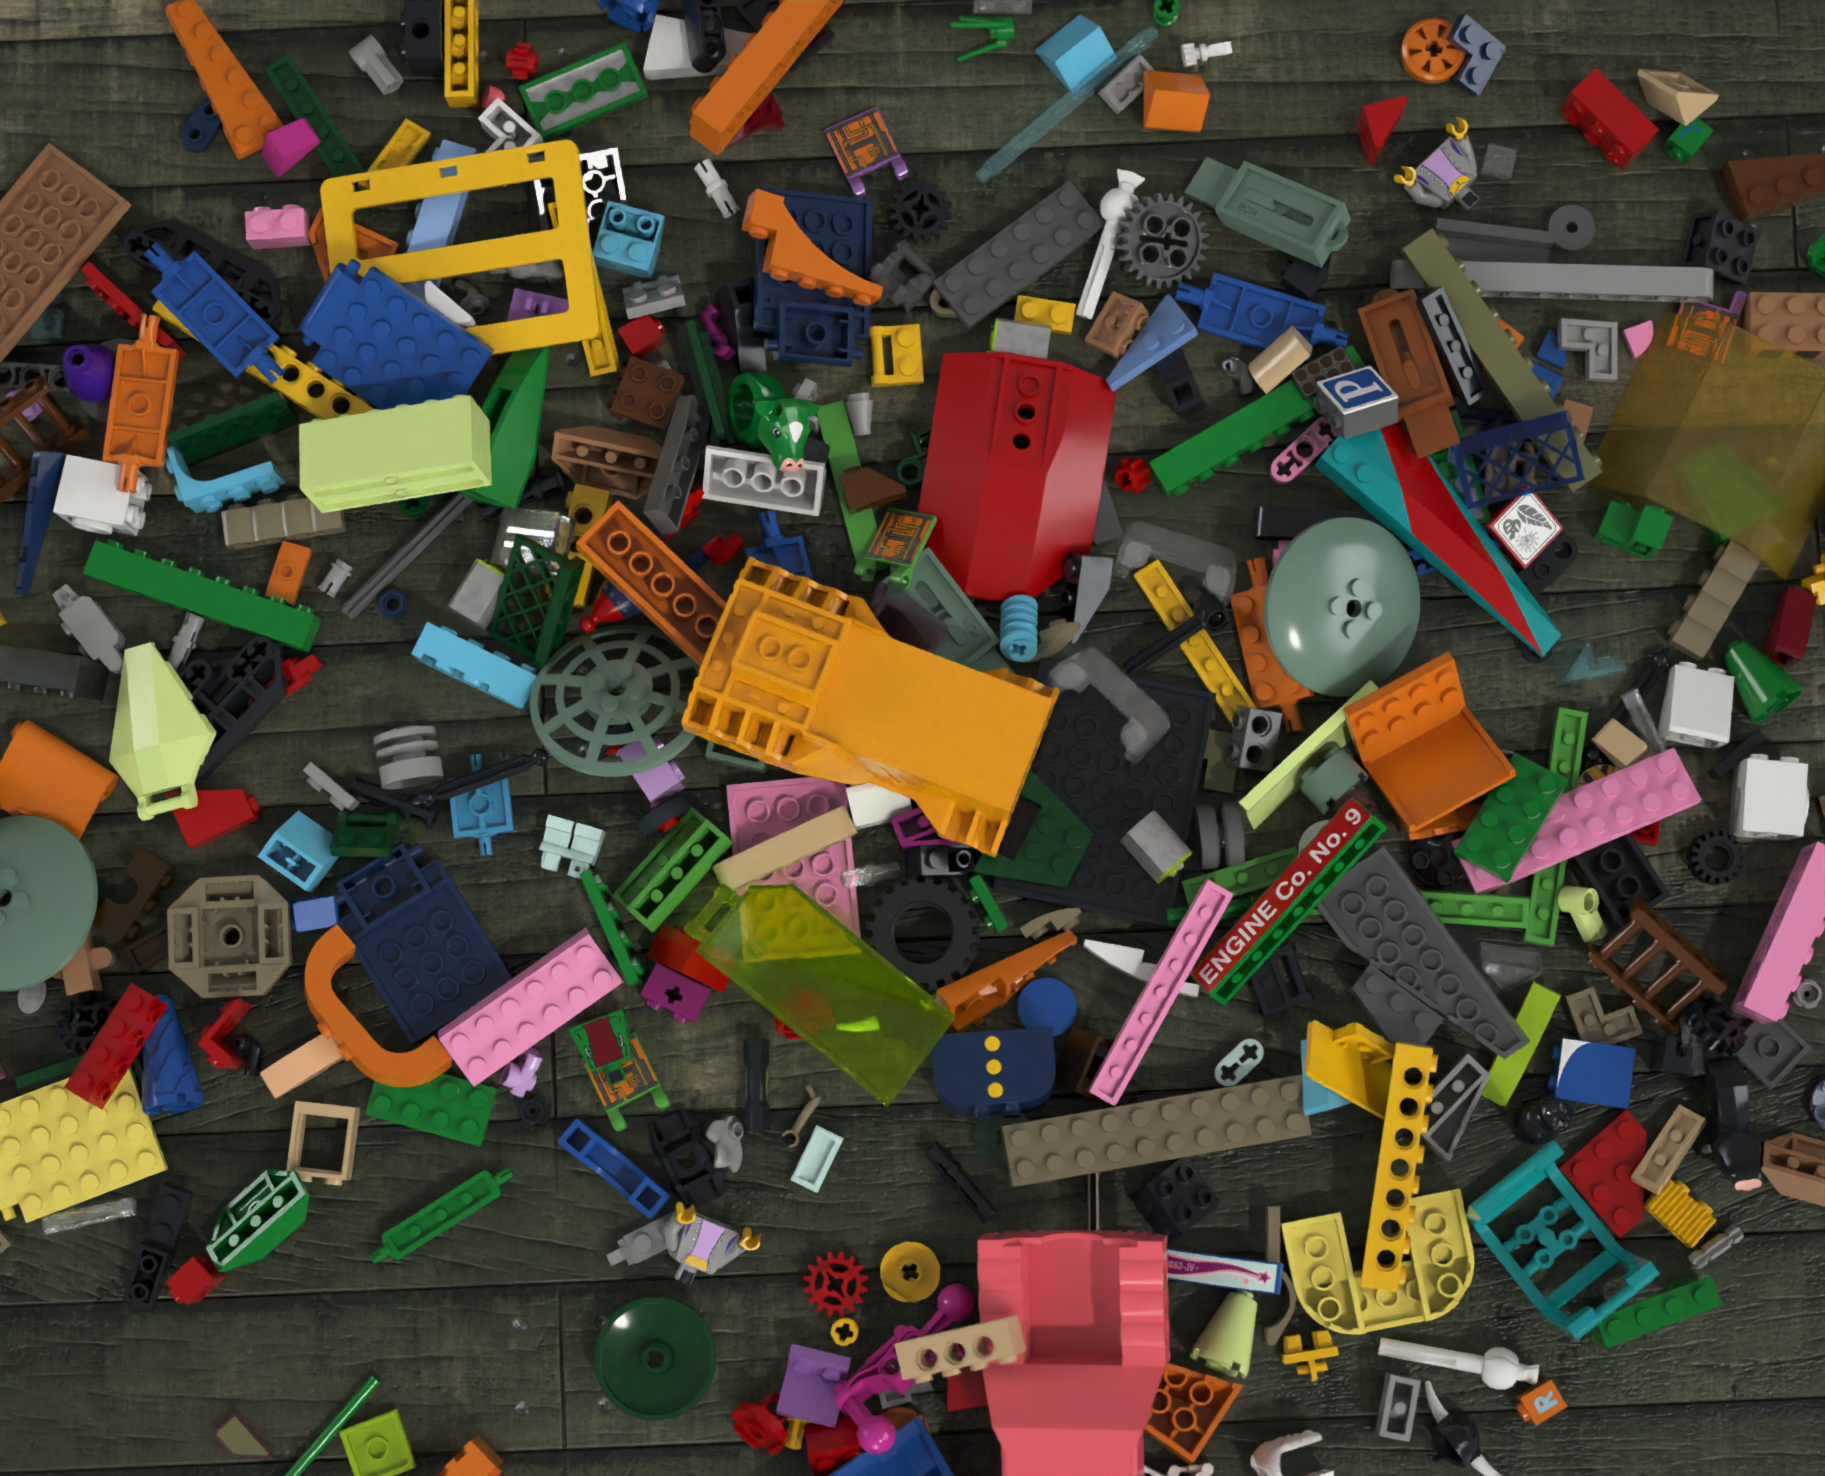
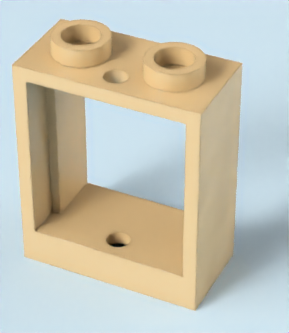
M295 1101L286 1171H296L303 1182H312L313 1177L324 1178V1184L342 1186L343 1180H351L360 1108ZM307 1114L348 1119L341 1171L300 1167Z

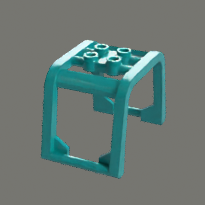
M1551 1140L1469 1206L1466 1218L1481 1240L1543 1317L1577 1341L1634 1294H1637L1639 1290L1660 1273L1651 1261L1626 1251L1609 1234L1556 1166L1554 1161L1562 1156L1564 1152L1554 1140ZM1548 1177L1562 1197L1550 1206L1540 1207L1533 1219L1526 1224H1520L1515 1227L1513 1236L1502 1244L1487 1224ZM1571 1206L1581 1221L1570 1230L1560 1231L1555 1238L1554 1232L1548 1229L1546 1225L1555 1224L1558 1221L1559 1214ZM1590 1230L1605 1250L1545 1298L1529 1277L1541 1268L1551 1267L1558 1255L1565 1250L1575 1248L1578 1238ZM1536 1235L1538 1243L1544 1245L1545 1249L1536 1250L1532 1255V1260L1521 1268L1510 1253L1521 1244L1531 1243ZM1615 1263L1629 1270L1621 1278L1626 1285L1595 1310L1586 1306L1571 1316L1558 1310Z

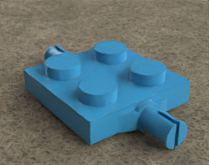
M482 754L469 756L471 773L483 769ZM509 777L450 798L454 838L472 837L479 839L480 856H486V852L488 856L493 855L491 837L499 833L515 832Z

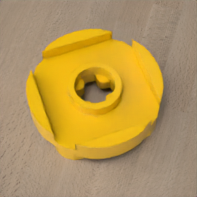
M905 1241L895 1245L885 1254L881 1262L880 1278L884 1289L898 1301H921L928 1298L938 1286L940 1264L935 1253L922 1243ZM913 1263L917 1266L916 1272L919 1275L916 1279L911 1277L909 1280L903 1278L905 1272L902 1268L904 1265L910 1267Z

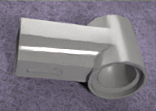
M372 34L348 51L363 73L366 72L384 96L395 92L404 82L400 73L387 59L386 52Z

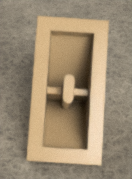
M1613 718L1591 739L1615 767L1620 770L1650 758L1647 744Z

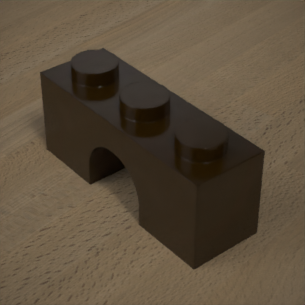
M139 847L124 870L137 883L138 891L135 898L127 904H121L115 899L107 897L95 914L92 924L120 942L128 943L129 940L133 941L142 930L141 922L146 914L151 915L159 903L157 898L163 889L167 890L173 883L176 876L173 873L176 867L150 850Z

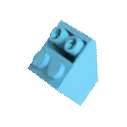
M608 201L593 249L595 265L651 280L660 251L665 216Z
M298 810L275 831L257 857L305 891L313 893L339 856H331L329 847L333 834Z

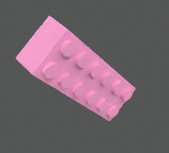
M1815 842L1802 847L1729 1008L1744 1017L1760 1022L1762 1025L1777 1022L1778 1019L1782 1020L1789 1008V1003L1786 1002L1791 991H1796L1802 979V976L1798 974L1803 964L1807 965L1814 953V948L1811 947L1815 937L1819 938L1825 929V921L1823 920L1825 917L1824 844Z
M585 927L438 1030V1038L471 1084L476 1086L623 983V980L613 963L587 927Z

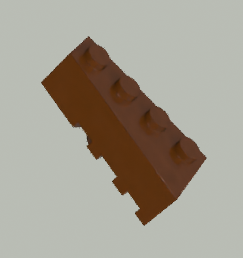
M1825 153L1727 161L1719 171L1737 219L1744 223L1825 196Z

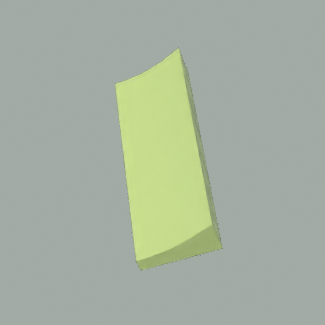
M1371 680L1238 802L1241 816L1254 830L1301 787L1300 783L1303 780L1301 777L1309 768L1315 765L1318 769L1325 761L1324 756L1331 749L1337 746L1341 750L1352 739L1343 708L1378 690L1379 688Z

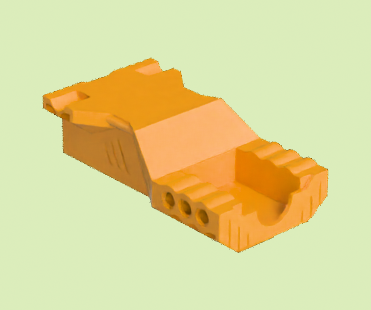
M750 556L745 564V568L739 574V579L734 584L733 593L729 596L698 671V678H695L693 690L690 692L687 701L688 707L684 711L681 723L683 730L796 774L850 785L871 783L911 798L921 808L939 837L969 845L981 853L996 858L1006 827H1008L1011 814H1013L1060 689L1054 687V689L1030 677L1027 678L1013 674L1006 668L980 672L895 640L882 627L864 599L847 595L836 588L818 584L807 577L794 575L780 567L757 561L756 558Z

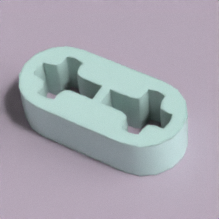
M1245 1039L1233 1048L1214 1069V1077L1217 1083L1229 1087L1234 1086L1243 1079L1263 1058L1264 1051L1260 1042L1255 1039ZM1244 1045L1248 1047L1254 1045L1257 1048L1254 1052L1257 1056L1255 1060L1248 1058L1243 1063L1240 1062L1239 1058L1245 1053ZM1236 1062L1239 1067L1233 1072L1234 1080L1232 1081L1229 1078L1222 1080L1220 1077L1223 1074L1221 1067L1229 1068Z

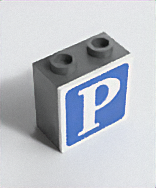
M1371 366L1317 382V397L1314 400L1316 410L1328 420L1333 430L1336 429L1344 439L1398 423V395Z

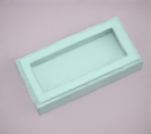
M816 1125L790 1180L818 1193L844 1138Z

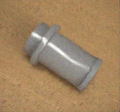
M337 559L335 563H331L332 568L321 585L318 586L320 590L326 592L332 582L333 585L327 594L333 598L347 576H352L350 572L353 568L340 559Z

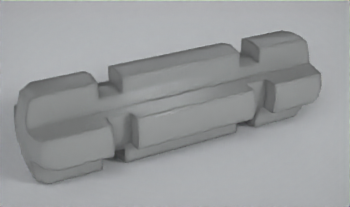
M1736 1224L1730 1225L1724 1230L1723 1234L1719 1233L1702 1245L1700 1251L1696 1250L1688 1256L1689 1262L1695 1269L1703 1268L1708 1264V1260H1714L1729 1249L1731 1243L1736 1244L1743 1239L1742 1231Z

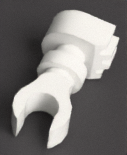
M1231 41L1208 46L1203 43L1199 44L1197 48L1194 47L1193 42L1181 44V55L1185 68L1197 66V59L1203 62L1207 61L1208 57L1233 53Z

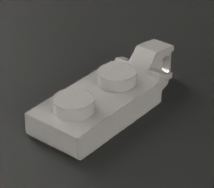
M676 1210L623 1236V1239L617 1241L620 1248L606 1255L610 1265L613 1266L625 1259L629 1266L634 1263L638 1264L666 1250L664 1226Z

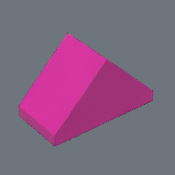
M301 118L267 133L261 154L276 177L280 178L321 141L307 120Z

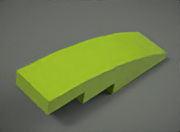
M1535 981L1532 982L1513 1017L1528 1036L1530 1042L1506 1059L1495 1054L1488 1071L1490 1077L1481 1096L1506 1107L1548 1025L1561 994Z

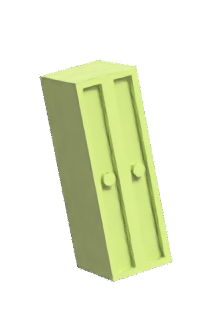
M455 395L450 399L439 401L431 399L415 405L401 404L392 409H372L362 414H342L338 418L327 420L314 419L309 423L299 424L300 490L321 513L492 485L490 421L471 395Z

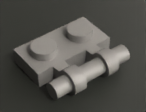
M665 274L658 276V280L646 283L637 281L632 283L633 286L622 288L628 319L686 305L679 274L667 277Z

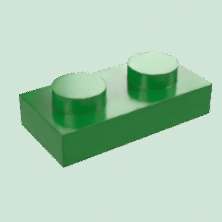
M980 874L969 880L971 887L967 891L975 905L980 902L986 913L981 916L988 929L991 931L995 928L998 934L1008 929L1007 922Z

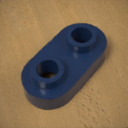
M205 98L198 104L181 133L183 144L193 153H202L208 150L223 127L218 114H206L207 110L212 108L210 98ZM194 132H200V136L197 139H191V135Z

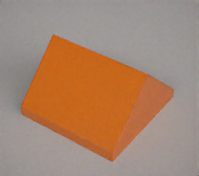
M1145 70L1143 72L1144 128L1192 133L1201 132L1210 98V93L1201 75Z

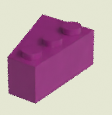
M920 807L890 819L891 826L902 851L919 845H966L939 837Z

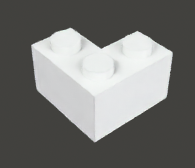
M498 97L478 117L482 128L496 140L486 152L544 143L541 135ZM531 153L528 156L534 157L537 153Z

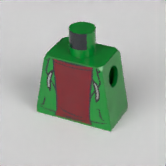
M623 1009L568 1029L589 1070L594 1075L605 1072L610 1086L627 1081L622 1065L634 1061L628 1016Z

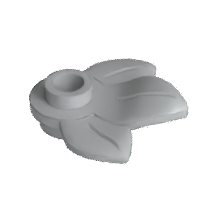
M727 1116L724 1119L713 1121L706 1133V1137L715 1143L716 1147L714 1167L723 1168L729 1166L732 1173L737 1172L742 1162L740 1140L743 1136V1126L736 1116Z

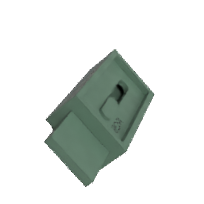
M1206 157L1184 192L1187 197L1215 208L1223 226L1322 268L1331 251L1342 249L1341 247L1348 239L1346 227L1351 218L1344 202L1247 161H1244L1239 170Z
M929 547L922 551L913 569L912 583L909 589H899L897 587L898 584L891 581V575L881 582L883 591L930 653L980 672L1006 668L1014 674L996 650L1000 647L999 638ZM890 566L891 575L898 567Z

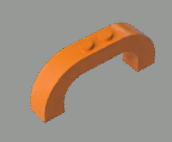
M336 924L315 943L305 967V998L312 1015L319 1023L317 1024L319 1031L325 1038L329 1039L331 1037L338 1045L336 1049L345 1061L351 1060L362 1073L376 1082L393 1087H414L436 1079L451 1067L453 1058L434 1036L413 1051L407 1053L389 1052L374 1041L333 992L331 986L333 975L342 965L355 956L354 951H356V945Z

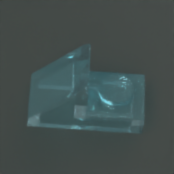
M1588 641L1583 645L1562 677V685L1622 674L1626 671L1624 658L1615 660L1614 655L1596 659L1597 664H1595L1591 644Z

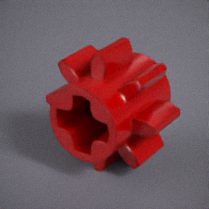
M517 42L516 48H508L506 70L512 71L514 79L527 80L530 73L536 74L538 52H533L529 43Z
M1130 455L1121 460V464L1114 467V470L1117 472L1115 482L1124 492L1132 489L1134 494H1137L1144 489V486L1151 482V479L1148 478L1150 476V467L1141 457L1133 461Z

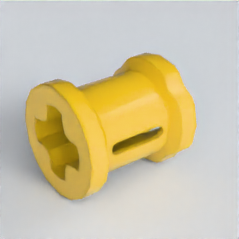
M850 1317L839 1318L831 1328V1336L834 1342L840 1346H848L850 1343L855 1342L859 1333L857 1323ZM844 1323L850 1325L849 1330L853 1332V1336L848 1335L843 1340L840 1338L841 1333L836 1331L837 1327H843Z

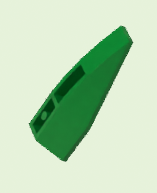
M551 346L514 351L494 382L481 408L490 421L492 485L457 491L466 499L517 510L537 456Z

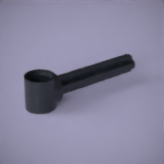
M1208 593L1202 595L1195 602L1194 616L1123 663L1124 669L1130 676H1134L1205 628L1207 632H1219L1225 629L1230 622L1229 612L1215 594Z

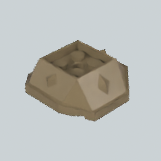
M261 875L198 878L178 900L167 908L169 970L204 999L265 996L292 964L290 902ZM237 929L240 933V939L236 944L230 945L227 941V935L231 930Z

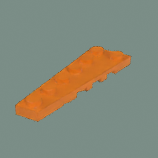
M178 0L167 5L165 13L181 46L185 49L191 66H194L200 78L199 82L203 91L206 90L211 100V107L215 115L218 114L221 120L223 131L235 156L240 160L263 149L267 133L283 127V123L196 1Z

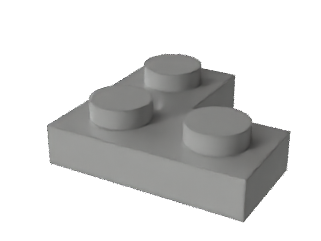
M1561 318L1557 321V350L1585 352V381L1613 383L1617 380L1618 322Z

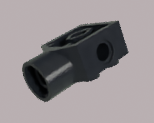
M404 0V11H401L400 14L401 28L405 29V40H401L402 58L405 57L406 66L411 68L415 77L445 76V0Z

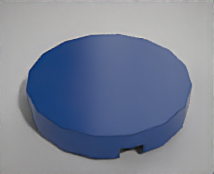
M1040 978L1030 982L1022 990L1018 999L1017 1013L1021 1024L1026 1029L1052 1027L1054 1037L1064 1033L1072 1025L1077 1014V1002L1073 991L1064 982L1055 978Z

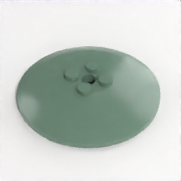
M1335 517L1322 520L1295 536L1278 557L1271 571L1264 597L1265 631L1268 643L1278 664L1300 686L1315 693L1328 696H1352L1370 680L1377 686L1387 679L1397 669L1409 651L1415 637L1420 616L1419 582L1407 551L1394 535L1374 522L1355 517ZM1352 600L1355 604V610L1349 616L1346 609L1348 602Z
M17 815L0 819V992L17 991L32 987L60 971L75 956L84 943L96 913L98 900L97 875L88 851L71 831L56 822L38 816ZM11 892V902L7 906L2 907V897L6 893Z

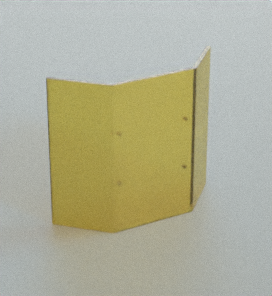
M1665 312L1596 452L1602 462L1600 469L1603 472L1586 484L1645 497L1746 546L1781 580L1786 581L1825 501V369L1729 322Z

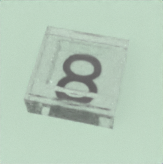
M1488 144L1481 174L1510 180L1517 150Z

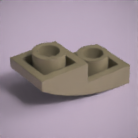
M1065 618L1050 622V628L1039 632L1040 640H1037V654L1031 660L1022 663L1040 662L1041 658L1047 659L1059 652L1077 634L1081 628L1080 623H1067Z
M1079 908L1053 911L1019 928V932L1025 940L1030 936L1036 940L1049 930L1046 927L1049 922L1056 932L1061 928L1067 932L1080 922L1077 917L1082 912Z

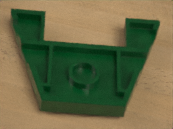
M1030 769L1020 796L1039 805L1041 809L1015 860L1013 861L997 853L996 858L982 853L973 872L980 875H991L999 878L1023 880L1031 883L1067 888L1094 833Z

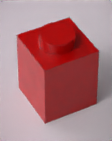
M650 315L637 317L617 330L631 355L638 359L665 343L662 334L666 330L657 316L653 319Z

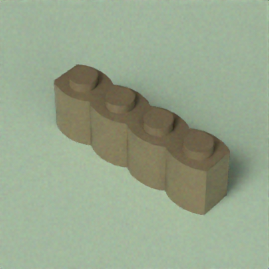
M303 494L289 495L286 497V501L275 503L274 499L259 500L257 505L252 507H246V504H233L228 506V510L221 512L225 546L229 550L282 543L283 540H301L346 532L343 510L321 513L309 498H304Z
M1730 540L1725 545L1719 544L1711 559L1715 560L1711 570L1706 568L1697 581V584L1700 585L1696 595L1691 593L1682 606V609L1685 610L1682 619L1676 618L1667 631V634L1671 636L1667 643L1697 661L1703 659L1762 559V557L1733 540Z

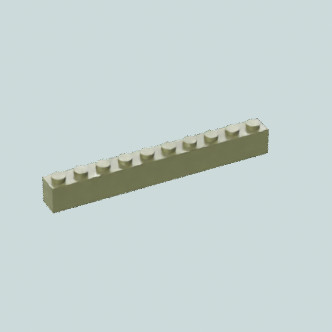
M1431 228L1405 246L1400 252L1425 288L1444 287L1478 365L1568 494H1571L1603 472L1600 469L1602 465L1600 458L1593 450L1589 452L1582 443L1585 441L1583 434L1576 426L1571 427L1565 419L1568 413L1560 402L1554 403L1549 396L1551 389L1542 377L1537 379L1531 370L1534 368V365L1525 353L1520 354L1514 346L1517 344L1514 335L1509 329L1503 330L1498 323L1500 316L1491 304L1486 306L1480 297L1483 295V292L1474 280L1470 282L1463 273L1466 271L1463 262L1458 256L1453 258L1447 250L1449 243L1440 231L1435 233L1433 228Z

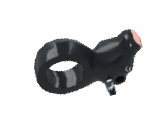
M1736 1055L1706 1059V1087L1718 1133L1713 1142L1695 1148L1696 1156L1713 1154L1721 1176L1731 1181L1737 1191H1750L1759 1188L1762 1184V1168L1760 1166L1761 1147L1765 1141L1771 1140V1138L1758 1137L1749 1129L1750 1107L1748 1088L1741 1062Z

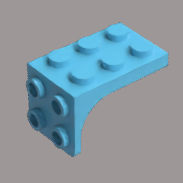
M173 446L167 448L168 456L165 457V463L170 474L174 473L177 484H174L173 487L179 502L183 501L186 507H190L196 513L205 510L207 513L216 512L223 508V504L232 501L234 503H242L250 500L253 494L259 492L263 494L272 493L279 490L280 485L286 484L283 472L272 461L211 481L194 480L191 477L184 456Z

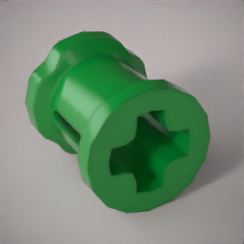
M1155 0L1152 18L1156 25L1170 27L1176 22L1180 7L1179 0Z

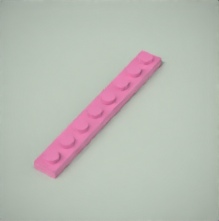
M1208 879L1204 880L1087 1091L1116 1106L1234 894Z

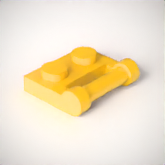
M920 325L869 327L873 363L871 386L888 387L924 384ZM882 338H891L894 375H885Z

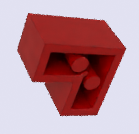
M663 924L661 925L646 956L722 993L738 962L737 959L728 955L730 949L713 942L712 946L707 945L708 938L675 924L673 929Z

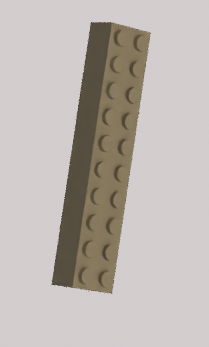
M1301 1075L1000 1127L1010 1187L1312 1135L1309 1115L1305 1116L1303 1111Z

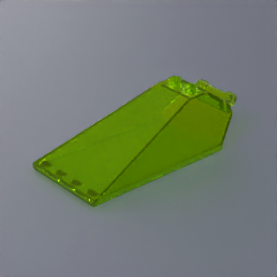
M792 882L789 885H750L741 897L728 886L720 884L714 890L712 899L694 920H689L684 926V931L687 935L698 939L702 943L696 950L698 954L886 1107L891 1104L956 1019L954 1014ZM727 903L732 908L710 933L704 926L722 904Z

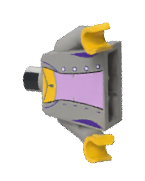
M1456 117L1459 124L1456 130L1452 124L1447 123L1446 131L1455 135L1454 138L1449 137L1415 170L1412 167L1401 166V169L1405 172V177L1401 175L1394 176V181L1404 184L1405 190L1417 204L1446 209L1456 200L1468 211L1479 200V197L1469 188L1477 177V165L1471 142L1466 134L1468 124L1464 119Z
M682 1202L676 1204V1212L664 1226L668 1254L674 1260L680 1262L674 1278L691 1285L697 1270L712 1275L717 1269H721L744 1251H753L760 1246L761 1235L757 1234V1236L751 1237V1228H744L742 1237H738L740 1233L732 1226L695 1212L694 1205H691L688 1209L683 1206Z

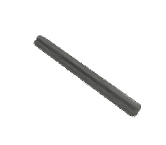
M456 492L341 606V611L349 619H354L473 500L466 499L459 492Z

